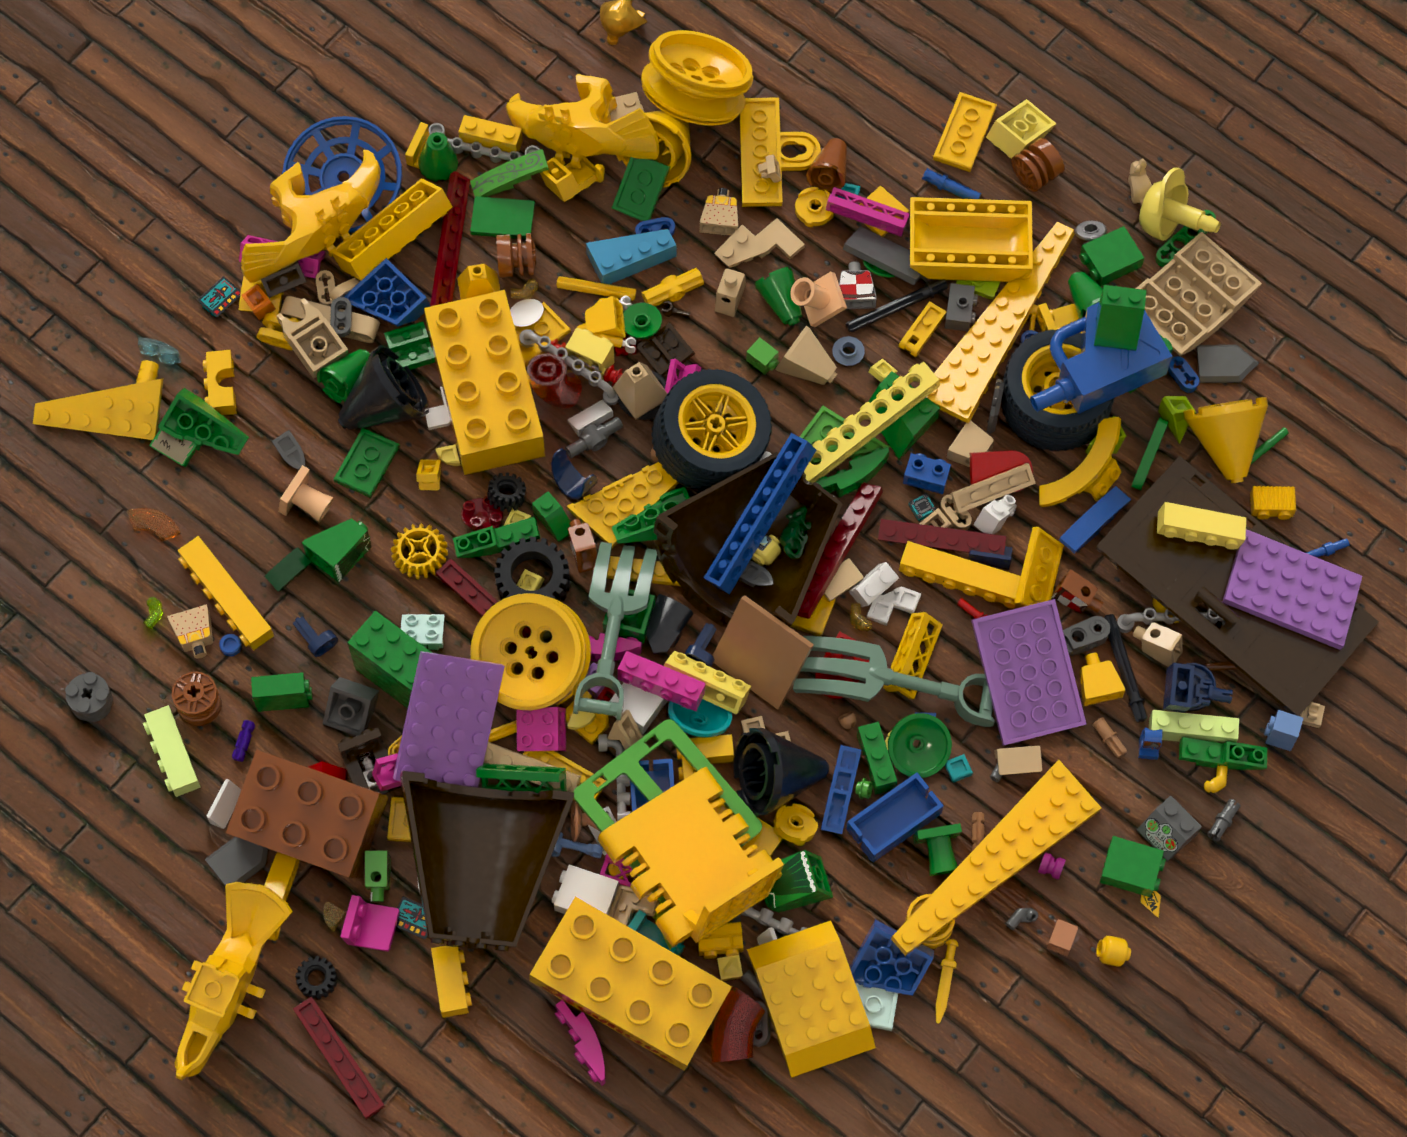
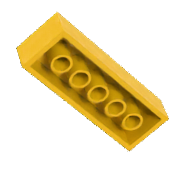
M421 178L334 248L331 253L341 270L361 281L384 259H389L394 254L399 253L406 244L415 240L421 232L430 228L432 223L446 215L447 211L452 208V205L442 188Z

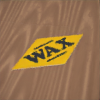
M1153 891L1151 897L1141 895V903L1159 918L1161 895L1156 891Z

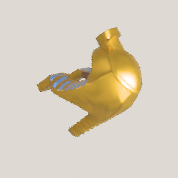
M614 0L601 5L600 20L607 32L608 44L616 45L619 37L626 35L629 31L642 24H647V20L643 18L645 13L632 7L633 0Z

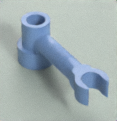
M560 832L551 856H559L563 847L584 852L595 858H601L603 847H600L598 844H584L563 839V833Z

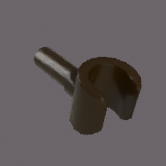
M670 301L663 302L664 307L669 308L667 310L661 309L664 316L670 317L673 314L690 316V312L673 308Z

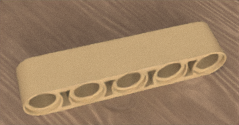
M287 296L280 313L286 318L293 317L300 321L305 317L304 310L300 304L301 299ZM306 300L310 305L317 308L330 324L331 306ZM352 312V330L346 338L373 343L380 322L373 317ZM341 326L338 329L343 330L345 327Z

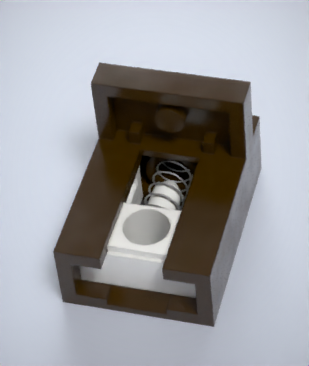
M378 728L366 729L360 735L346 737L337 744L352 783L382 794L401 788V786L380 791L376 782L369 781L374 769L373 760L371 761L370 758L375 757L376 760L388 756ZM359 762L364 764L365 772H362Z

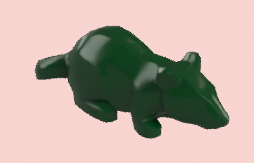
M805 505L795 510L792 514L786 515L789 522L779 537L780 544L784 547V552L792 559L800 558L804 545L808 539L807 534L804 535V531L811 528L810 522L805 523L807 513ZM798 549L796 554L792 552V550Z

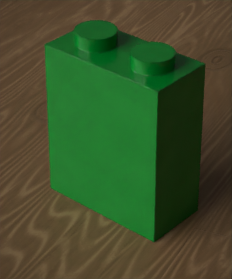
M1125 226L1082 245L1079 255L1082 264L1088 267L1091 278L1100 287L1141 268L1144 261V256Z
M303 672L251 677L252 698L258 712L309 707V700H313L312 687H310L309 679H305Z
M1113 836L1099 883L1151 897L1153 891L1157 892L1161 879L1157 878L1159 871H1163L1166 859L1162 858L1164 851Z

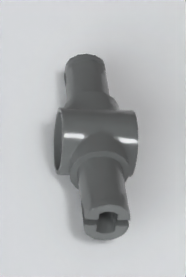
M615 417L604 425L596 426V424H591L581 432L579 440L565 447L569 458L572 459L585 450L589 451L591 449L594 452L600 450L606 445L607 439H609L611 434L623 428L621 420Z

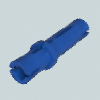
M929 168L926 169L922 180L937 186V189H944L963 199H980L982 194L949 179L945 174H938Z

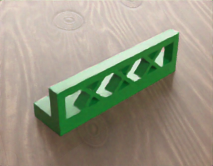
M483 763V765L476 769V777L482 778V788L505 791H532L535 793L549 790L567 791L566 768ZM488 778L501 780L497 785L488 784ZM506 779L520 780L521 783L518 786H512ZM528 781H540L542 784L539 787H532ZM548 782H560V789L553 788Z

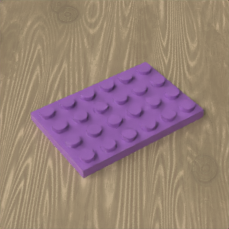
M1246 529V540L1237 549L1222 602L1341 650L1345 644L1362 576Z
M1055 599L971 620L1002 745L1086 725Z
M420 651L393 774L394 780L400 781L401 771L425 773V778L437 782L478 788L480 778L476 777V769L483 765L505 667L503 664Z

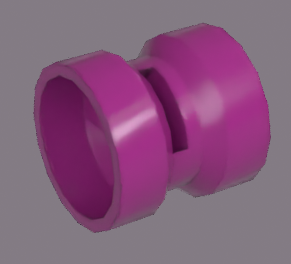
M1045 852L1038 873L1051 874L1052 878L1059 880L1066 859L1061 857L1055 859L1052 854Z

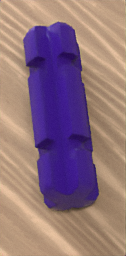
M249 720L243 721L242 730L235 745L236 749H234L232 758L235 761H244L245 751L248 749L252 737L251 733L255 728L254 722Z

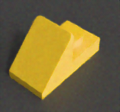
M420 460L416 474L420 490L440 489L441 460Z

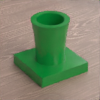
M960 823L918 830L913 835L914 844L927 842L929 876L952 873L958 867L950 838L958 837L962 833Z

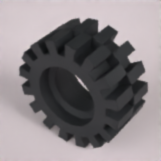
M506 472L505 476L502 473H499L498 477L496 475L493 476V480L490 479L488 485L487 499L489 504H494L496 510L500 507L502 512H504V509H507V512H511V508L514 511L518 510V507H521L525 500V482H522L521 477L516 479V474L509 476L508 472ZM506 489L512 491L514 494L505 495L500 493L499 491Z
M315 956V959L309 957L307 962L305 960L302 961V966H298V973L295 975L300 991H302L304 996H309V998L312 996L313 999L316 997L317 1000L321 999L322 996L328 997V993H332L334 991L333 987L337 985V974L332 963L328 962L324 957L320 959L319 956ZM315 970H320L325 974L324 982L318 986H313L308 982L309 974Z

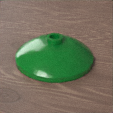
M925 713L911 714L901 719L892 729L888 739V753L891 762L900 772L910 777L916 772L921 778L934 775L945 766L952 750V740L947 727L938 718ZM919 740V745L914 747L913 742Z

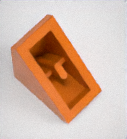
M258 284L241 295L259 321L264 318L266 313L273 312L276 309Z

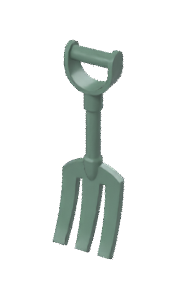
M601 542L592 576L589 601L600 610L607 612L608 621L601 659L598 660L596 673L585 677L579 683L575 695L573 714H578L579 711L616 716V720L621 721L624 708V690L620 682L613 677L615 668L614 657L621 620H623L624 615L635 614L647 608L658 555L655 549L647 548L634 596H628L635 547L624 545L611 591L607 593L605 588L612 543ZM605 686L611 688L617 694L619 703L582 698V696L590 688Z
M803 636L814 644L811 651L843 654L866 659L869 662L839 658L807 657L801 671L843 676L864 681L865 684L830 679H796L793 690L796 693L834 695L869 702L878 694L883 685H895L936 695L940 699L953 701L957 713L969 723L983 727L994 725L995 719L992 717L993 705L985 674L970 675L962 681L960 686L943 681L939 683L894 672L892 669L887 668L886 658L880 645L842 638ZM970 685L983 686L979 713L971 710L966 705L963 699V689Z

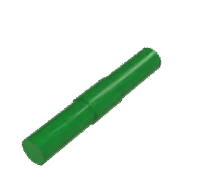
M1283 427L1260 445L1254 452L1251 464L1288 435L1289 431Z

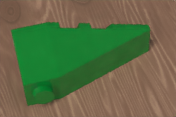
M186 388L177 393L158 428L176 439H185L198 445L211 446L214 449L236 455L240 454L249 439L244 432L212 406Z
M682 487L663 494L655 504H647L639 514H631L612 526L611 528L617 543L657 540V535L653 533L656 518L661 513L689 499L686 488Z

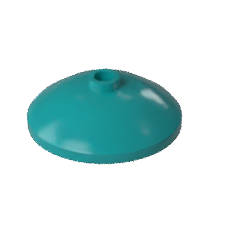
M702 699L697 711L684 708L670 701L668 706L670 719L675 721L685 733L696 737L718 736L730 727L732 721V712Z

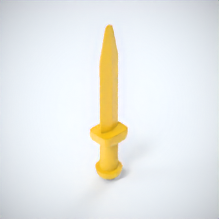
M949 939L946 942V956L940 964L942 972L936 1000V1022L938 1024L941 1022L947 1007L953 969H956L957 966L954 956L956 947L959 945L954 939Z

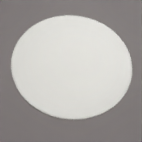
M535 299L519 301L510 309L513 323L519 327L534 324L541 318L544 311L542 303Z

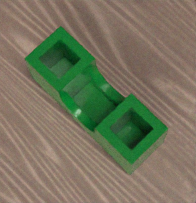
M879 722L858 727L857 738L862 754L866 756L868 762L869 777L873 783L875 795L891 791L896 787L897 779Z

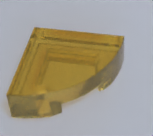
M327 901L324 906V920L328 928L334 932L346 913Z

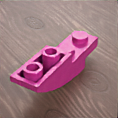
M600 633L598 640L589 636L591 661L601 659L605 633ZM618 637L614 661L623 659L626 651L636 655L641 654L642 642L633 637Z
M561 1000L555 1005L557 1011L555 1015L561 1024L566 1023L570 1028L568 1033L575 1042L580 1041L574 1045L576 1051L574 1056L581 1065L586 1064L589 1068L587 1073L594 1082L598 1081L602 1086L605 1084V1066L597 1035L583 1012L575 1017L565 1002Z

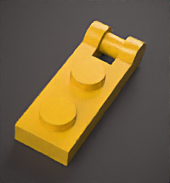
M929 301L902 338L898 347L910 351L912 356L917 357L946 316L947 311ZM912 338L918 341L915 345L910 342Z

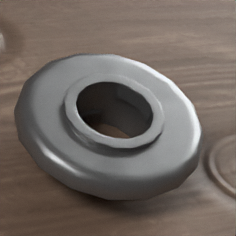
M1092 220L1080 223L1075 229L1076 236L1086 241L1095 240L1107 233V228L1103 223Z

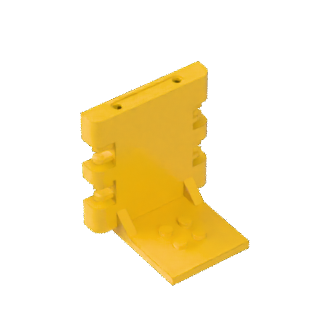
M707 767L693 773L609 826L599 834L597 839L613 863H616L632 852L633 854L622 861L623 865L629 866L636 860L640 862L641 865L629 873L632 877L638 876L631 883L630 887L639 900L656 889L658 890L647 898L648 901L654 902L661 896L665 898L666 901L658 905L655 911L659 914L669 907L671 909L657 919L656 925L672 948L690 936L695 943L699 942L768 897L776 880L781 878V870L784 866L779 857L773 861L765 849L748 858L759 848L757 845H751L743 851L740 845L746 843L751 838L748 833L739 837L749 829L748 824L740 813L727 819L733 814L731 809L725 810L720 815L715 811L726 802L723 798L710 804V802L720 797L724 791Z

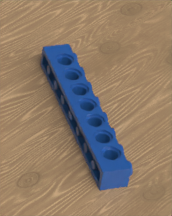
M793 433L788 437L704 576L713 586L728 594L733 590L815 454L816 449L808 441Z

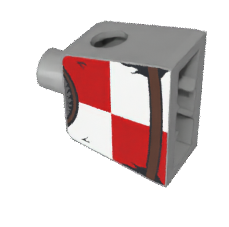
M850 262L848 264L849 271L841 272L839 283L847 309L875 308L876 293L870 271L861 270L859 262Z

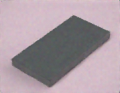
M862 226L844 244V251L912 285H915L922 276L910 268V250Z

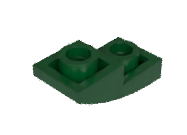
M297 547L276 564L264 577L278 592H281L312 561Z

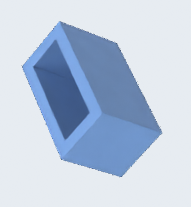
M1278 710L1275 717L1271 716L1269 723H1267L1264 735L1267 736L1266 744L1291 751L1299 736L1303 717Z

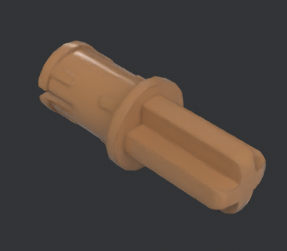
M1104 717L1093 723L1092 726L1102 737V742L1109 746L1117 758L1127 753L1126 748L1117 737L1118 733L1110 728Z

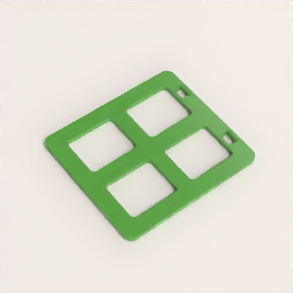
M670 719L663 721L574 790L575 802L601 832L615 822L594 799V795L621 775H626L648 802L662 794L663 791L640 766L639 761L665 741H671L696 772L704 767L709 769L724 791L719 798H723L726 801L724 804L733 811V815L740 813L748 824V831L739 837L748 833L751 837L746 842L748 843L762 829L761 821L678 724ZM655 736L658 742L649 748L645 742ZM603 775L606 782L597 788L593 782ZM633 852L625 856L623 859L629 857L631 854H633ZM636 860L629 866L634 869L641 864ZM663 896L658 898L661 903L666 901Z

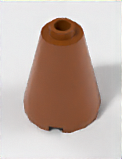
M839 138L830 139L808 168L806 177L812 187L816 186L820 190H826L832 193L834 187L839 189L844 187L846 183L847 145L843 140Z

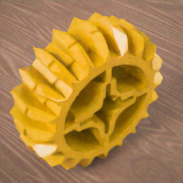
M422 523L419 525V528L412 524L411 530L404 527V534L398 532V539L393 540L394 546L391 547V552L393 553L391 556L392 560L396 561L394 563L395 567L400 568L402 574L407 572L409 578L415 574L416 579H419L420 575L424 574V577L427 579L429 572L435 576V568L439 570L442 567L441 563H446V557L444 556H448V550L446 549L448 545L444 541V535H439L437 528L432 531L430 524L426 529ZM432 543L437 547L434 556H431L429 551ZM406 546L409 547L410 553L408 554L409 557L407 559H405L403 556V551Z

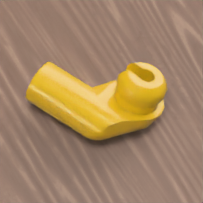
M1217 766L1216 777L1204 783L1206 792L1217 793L1226 786L1227 766Z

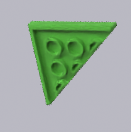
M822 406L800 435V438L813 445L816 441H822L826 438L831 429L839 428L844 424L843 421L845 419ZM848 432L844 435L845 439H851L854 437V433ZM874 437L849 458L858 455H868L877 448L884 449L888 447L889 449V446ZM831 445L827 451L835 452L838 446ZM814 458L811 464L820 463L822 459Z

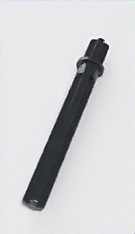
M942 279L932 284L926 283L924 287L847 322L846 327L849 332H855L929 297L932 299L935 294L948 288L945 279Z
M1106 615L1104 618L1110 624L1108 637L1129 699L1128 706L1132 708L1136 722H1144L1148 719L1144 707L1145 699L1141 697L1115 615Z

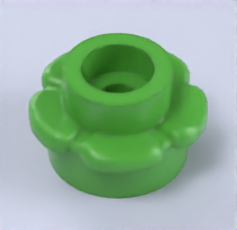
M863 778L861 782H857L855 792L860 799L870 798L873 783L867 781L866 778Z

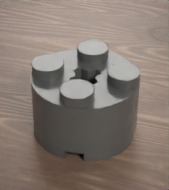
M87 672L75 677L66 686V701L78 719L96 722L105 718L110 713L113 695L106 681L99 675Z

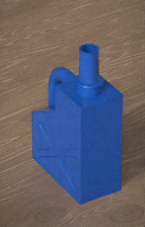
M1099 303L1088 307L1085 317L1058 329L1050 340V352L1060 370L1059 378L1054 386L1030 397L1035 411L1038 412L1061 401L1064 403L1071 401L1079 414L1166 375L1172 355L1146 311L1144 310L1136 351L1094 346ZM1082 332L1081 354L1068 359L1062 349L1064 340Z

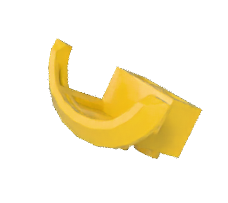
M553 157L547 161L549 170L540 172L545 185L562 201L566 202L585 188H588L595 181L603 182L605 168L601 164L594 166L587 158L586 162L580 161V169L572 167L571 162L564 166Z

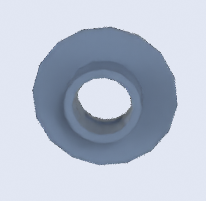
M851 336L838 339L832 348L835 360L845 366L858 364L865 354L862 342ZM851 347L854 349V352L846 354L843 352V349Z

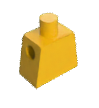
M1097 653L1086 655L1087 665L1081 667L1080 670L1083 706L1122 698L1125 693V687L1112 662L1109 660L1100 662Z

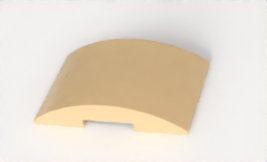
M1201 232L1178 251L1174 258L1152 278H1147L1135 289L1147 290L1145 301L1147 315L1158 333L1163 338H1167L1172 344L1173 350L1182 356L1203 343L1225 324L1248 301L1262 283Z

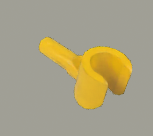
M1035 304L1033 305V310L1030 313L1031 318L1029 330L1033 331L1035 328V320L1038 306Z

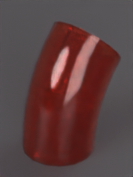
M542 353L530 360L527 366L528 380L533 391L540 399L551 406L565 409L573 407L578 402L582 390L581 381L571 370H567L562 358L551 353Z
M733 986L718 1010L711 1041L712 1063L753 1058L755 1032L766 1012L755 1000Z

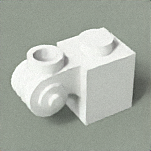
M1005 495L1000 500H993L982 509L974 526L983 533H997L1002 528L1006 519L1014 515L1017 506L1015 498L1011 495Z

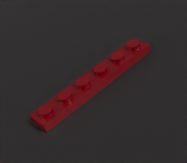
M881 519L878 536L879 541L907 544V541L929 548L970 553V550L999 555H1004L1007 536L887 519Z
M311 996L293 1008L295 1014L365 1119L367 1120L383 1109L385 1105L313 997Z

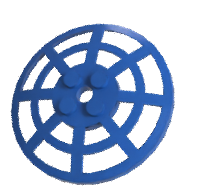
M340 116L321 120L303 131L295 139L287 152L282 174L297 163L293 162L294 157L308 138L313 135L319 144L309 155L305 165L300 164L305 180V195H312L342 184L343 182L339 181V176L342 173L349 174L350 178L362 164V161L355 156L357 146L372 152L379 163L381 173L379 186L368 208L363 209L361 212L367 222L373 218L368 209L378 201L383 190L394 191L392 198L387 204L388 206L397 199L401 189L402 164L394 143L378 126L357 117ZM335 125H352L350 137H337L325 141L320 131ZM360 127L375 133L386 143V146L377 152L371 145L358 139ZM338 144H349L347 153L334 155L330 147ZM323 152L328 160L323 164L322 168L311 167L317 156ZM390 152L394 157L397 169L396 183L385 182L386 176L382 158ZM309 175L319 177L322 188L311 193ZM363 225L350 228L348 233L357 231Z

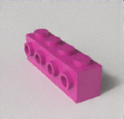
M626 651L618 667V680L638 687L645 692L655 694L665 700L672 701L687 709L697 711L705 695L706 683Z

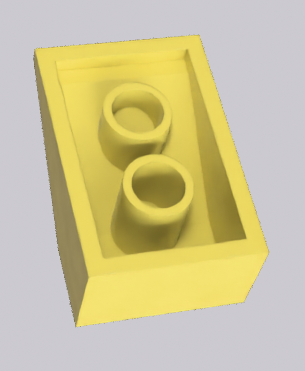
M1026 99L998 118L986 138L1012 159L1013 156L1019 154L1023 149L1028 150L1029 145L1039 138H1044L1055 127L1056 123Z

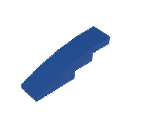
M1115 486L1083 514L1060 537L1059 541L1075 554L1097 536L1101 529L1130 503L1131 499Z
M840 745L821 830L838 834L843 833L861 749Z

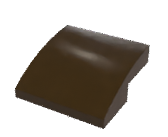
M299 261L261 279L269 298L307 282Z
M670 322L656 334L645 338L636 345L654 369L662 376L668 373L671 359H677L683 364L695 355V352Z

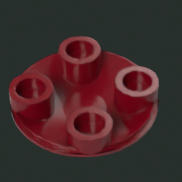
M485 496L484 498L465 501L461 517L463 522L475 531L493 526L495 529L503 520V512L500 511V507L496 510L494 504L490 505L487 496Z

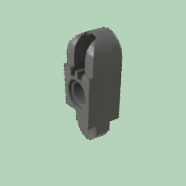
M1094 616L1064 629L1063 633L1069 655L1074 656L1103 645L1110 633L1109 622L1103 617ZM1101 627L1100 632H1096L1094 629ZM1072 637H1079L1082 641L1075 642Z

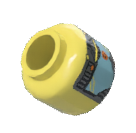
M772 534L769 536L765 535L752 556V560L760 566L772 564L781 553L780 541Z

